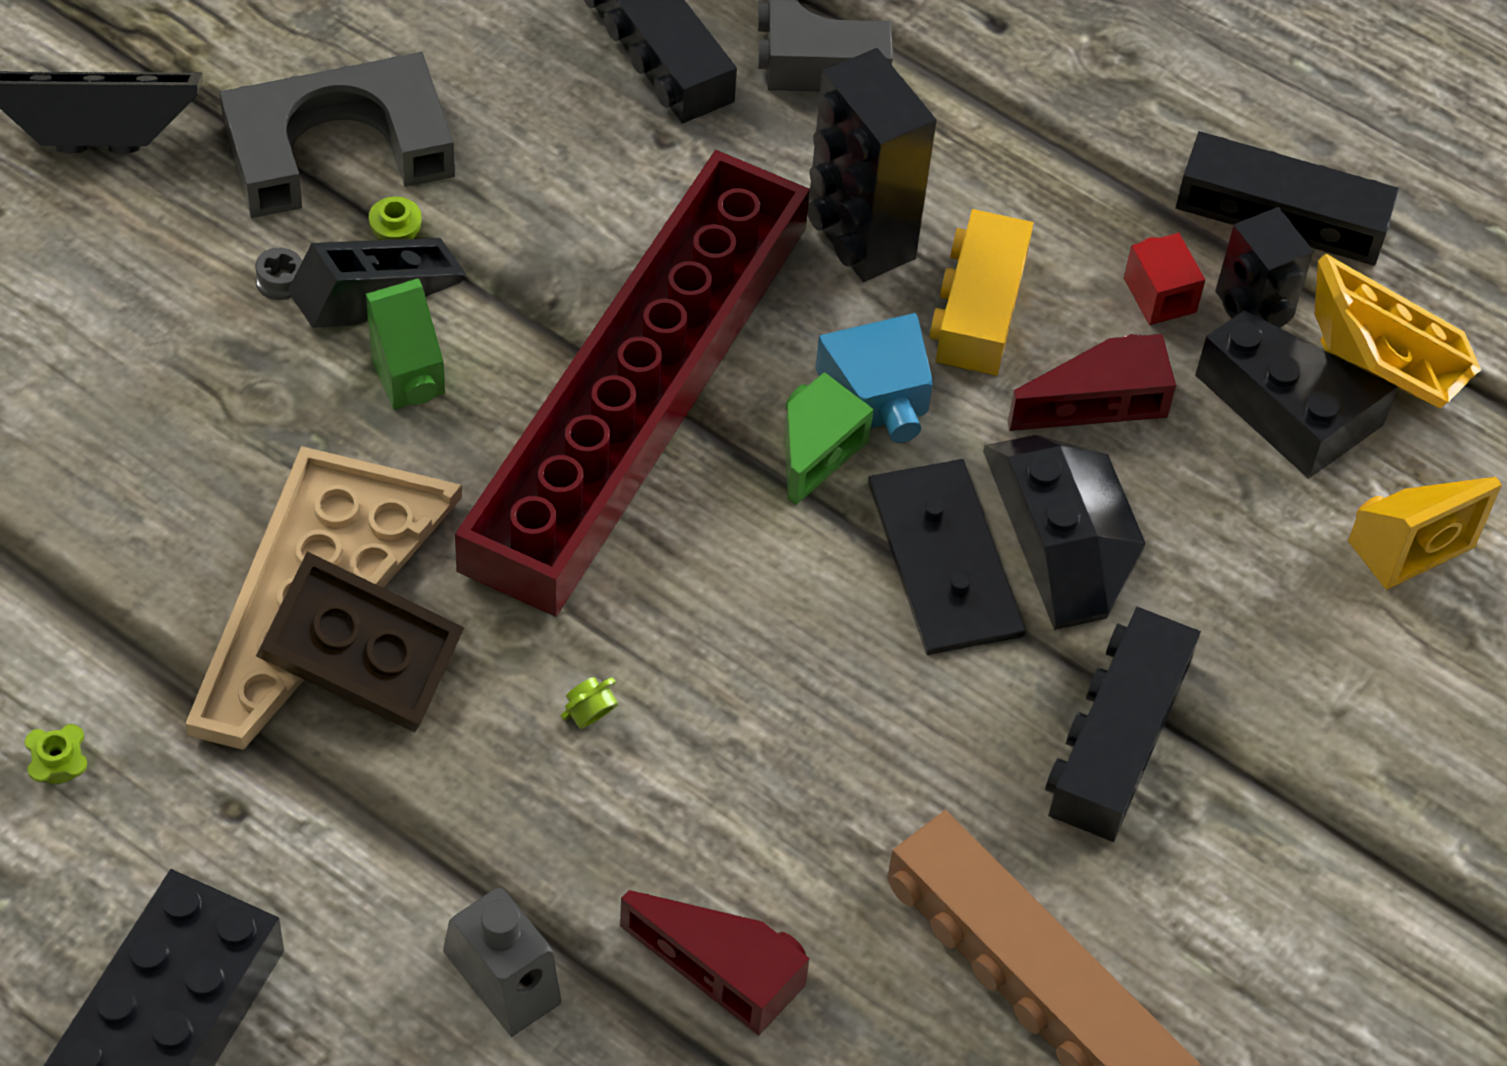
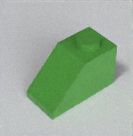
M419 278L366 294L371 361L393 409L411 404H423L434 397L445 394L444 361Z
M825 372L810 385L802 384L796 388L785 405V410L787 411L784 433L788 499L795 505L865 446L870 439L874 409Z

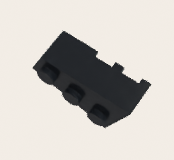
M1245 310L1206 336L1195 374L1198 379L1308 479L1384 426L1398 388Z

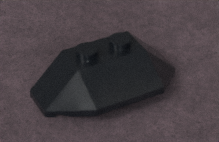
M0 71V109L40 146H56V151L61 153L84 152L88 149L87 146H108V150L112 153H134L140 150V146H148L198 96L203 83L202 72Z
M1039 435L984 445V455L1053 629L1058 630L1107 619L1146 544L1109 455Z

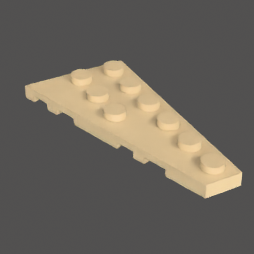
M301 446L185 723L187 736L244 750L304 681V679L256 657V654L307 551L384 588L462 499V485Z

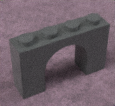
M797 0L758 1L757 30L758 32H767V39L759 38L758 69H767L768 90L820 92L823 70L875 48H878L892 65L891 21L835 20L821 17L808 11Z
M423 52L394 56L388 59L219 91L225 132L251 218L302 208L299 172L292 153V147L305 131L328 121H358L382 133L391 145L404 187L455 177L454 142Z

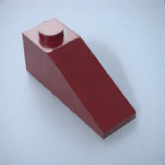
M1129 334L1123 337L1109 338L1015 389L1007 422L1009 431L1168 418L1176 389V382L1163 334Z
M628 890L621 897L620 927L758 1036L806 986L810 958L806 956L801 944L785 932L777 933L762 921Z

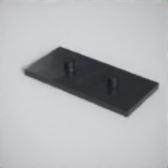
M964 459L869 476L868 484L926 656L1023 637L1025 628Z

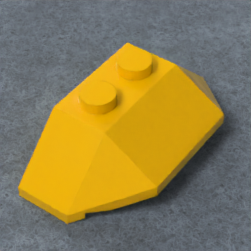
M1324 254L1318 260L1314 315L1323 334L1320 341L1325 351L1439 409L1447 404L1481 370L1464 331L1327 254Z

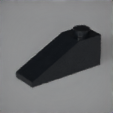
M441 238L311 243L287 291L312 328L354 326L368 321L366 294L419 278L426 297L462 282L466 273Z

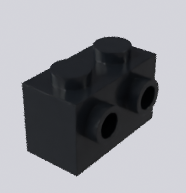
M1279 207L1234 224L1215 290L1222 300L1227 314L1234 318L1245 310L1279 328L1286 325L1295 315L1314 251Z

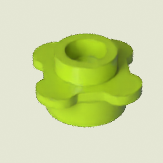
M592 677L570 690L566 694V698L569 701L565 705L566 710L560 715L563 721L572 717L579 729H583L613 711L619 705L610 690L616 684L614 678H608L599 684L596 678Z
M67 724L61 730L45 732L42 729H35L28 733L24 743L26 749L31 752L32 762L27 767L29 777L36 782L62 784L82 775L88 766L86 757L81 754L80 744L85 739L82 728L75 724ZM58 749L62 751L57 756L50 755L53 750Z

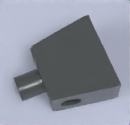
M494 889L449 920L443 947L444 954L511 1037L561 1004L553 951L504 889ZM519 981L530 983V985L523 989H517Z

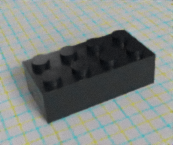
M878 48L822 71L820 96L817 98L816 132L813 135V165L809 173L811 184L808 218L813 227L818 231L822 230L833 243L841 263L846 267L851 266L863 283L916 259L937 121Z
M170 869L43 1066H215L284 953L279 917Z

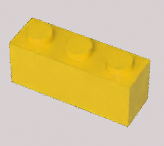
M972 209L967 229H956L950 258L958 260L957 268L946 267L940 298L948 300L946 309L936 307L929 334V339L938 341L936 363L998 376L1028 255L1034 222Z

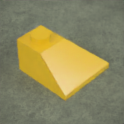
M1495 476L1406 488L1386 498L1375 496L1366 501L1357 510L1356 520L1348 542L1382 586L1388 590L1475 548L1502 484Z

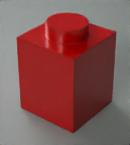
M1180 233L1160 238L1150 237L1138 244L1131 245L1123 279L1149 326L1197 313L1206 279Z

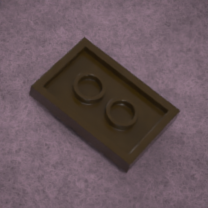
M307 551L256 657L412 732H416L421 725L465 627Z

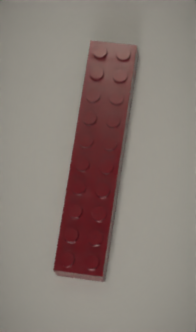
M715 149L456 531V572L554 617L558 616L805 232L810 188Z

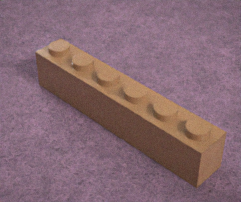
M946 809L892 850L887 878L897 898L907 906L911 907L914 905L930 921L931 929L938 940L948 948L952 949L955 947L971 963L973 973L979 982L991 991L997 990L1013 1006L1015 1016L1022 1026L1032 1034L1039 1033L1056 1050L1057 1058L1062 1066H1201Z

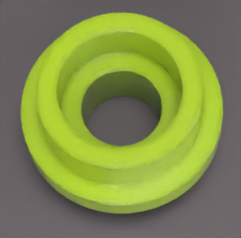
M393 196L384 198L375 203L369 212V226L378 240L414 239L422 225V215L416 203L404 197Z

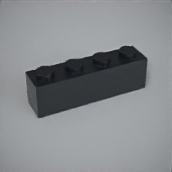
M584 0L589 8L595 7L604 19L610 37L614 41L619 40L628 51L635 70L639 74H645L653 84L656 96L662 106L665 108L670 107L682 124L735 102L737 67L685 0Z
M1198 131L1183 175L1175 209L1234 225L1279 207L1311 248L1375 266L1388 230L1399 187Z
M1136 606L1128 626L1119 623L1116 625L1105 654L1113 658L1108 671L1100 667L1097 668L1086 695V700L1094 703L1088 716L1080 712L1077 713L1065 743L1073 747L1068 761L1060 758L1056 759L1046 783L1045 791L1054 794L1049 817L1115 842L1190 667L1201 631Z

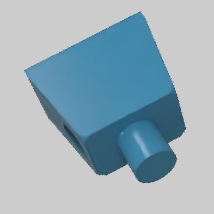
M916 313L819 335L815 366L817 374L820 376L824 372L873 408L871 428L885 425L891 440L895 443H904L915 438L921 432V425L917 417L923 416L928 412L933 386L920 323Z

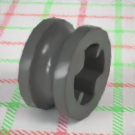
M281 247L264 251L257 258L255 264L257 290L269 299L283 300L291 298L287 290L303 261L296 252ZM281 269L289 271V273L283 272L280 274L279 278L271 276V274L276 275Z

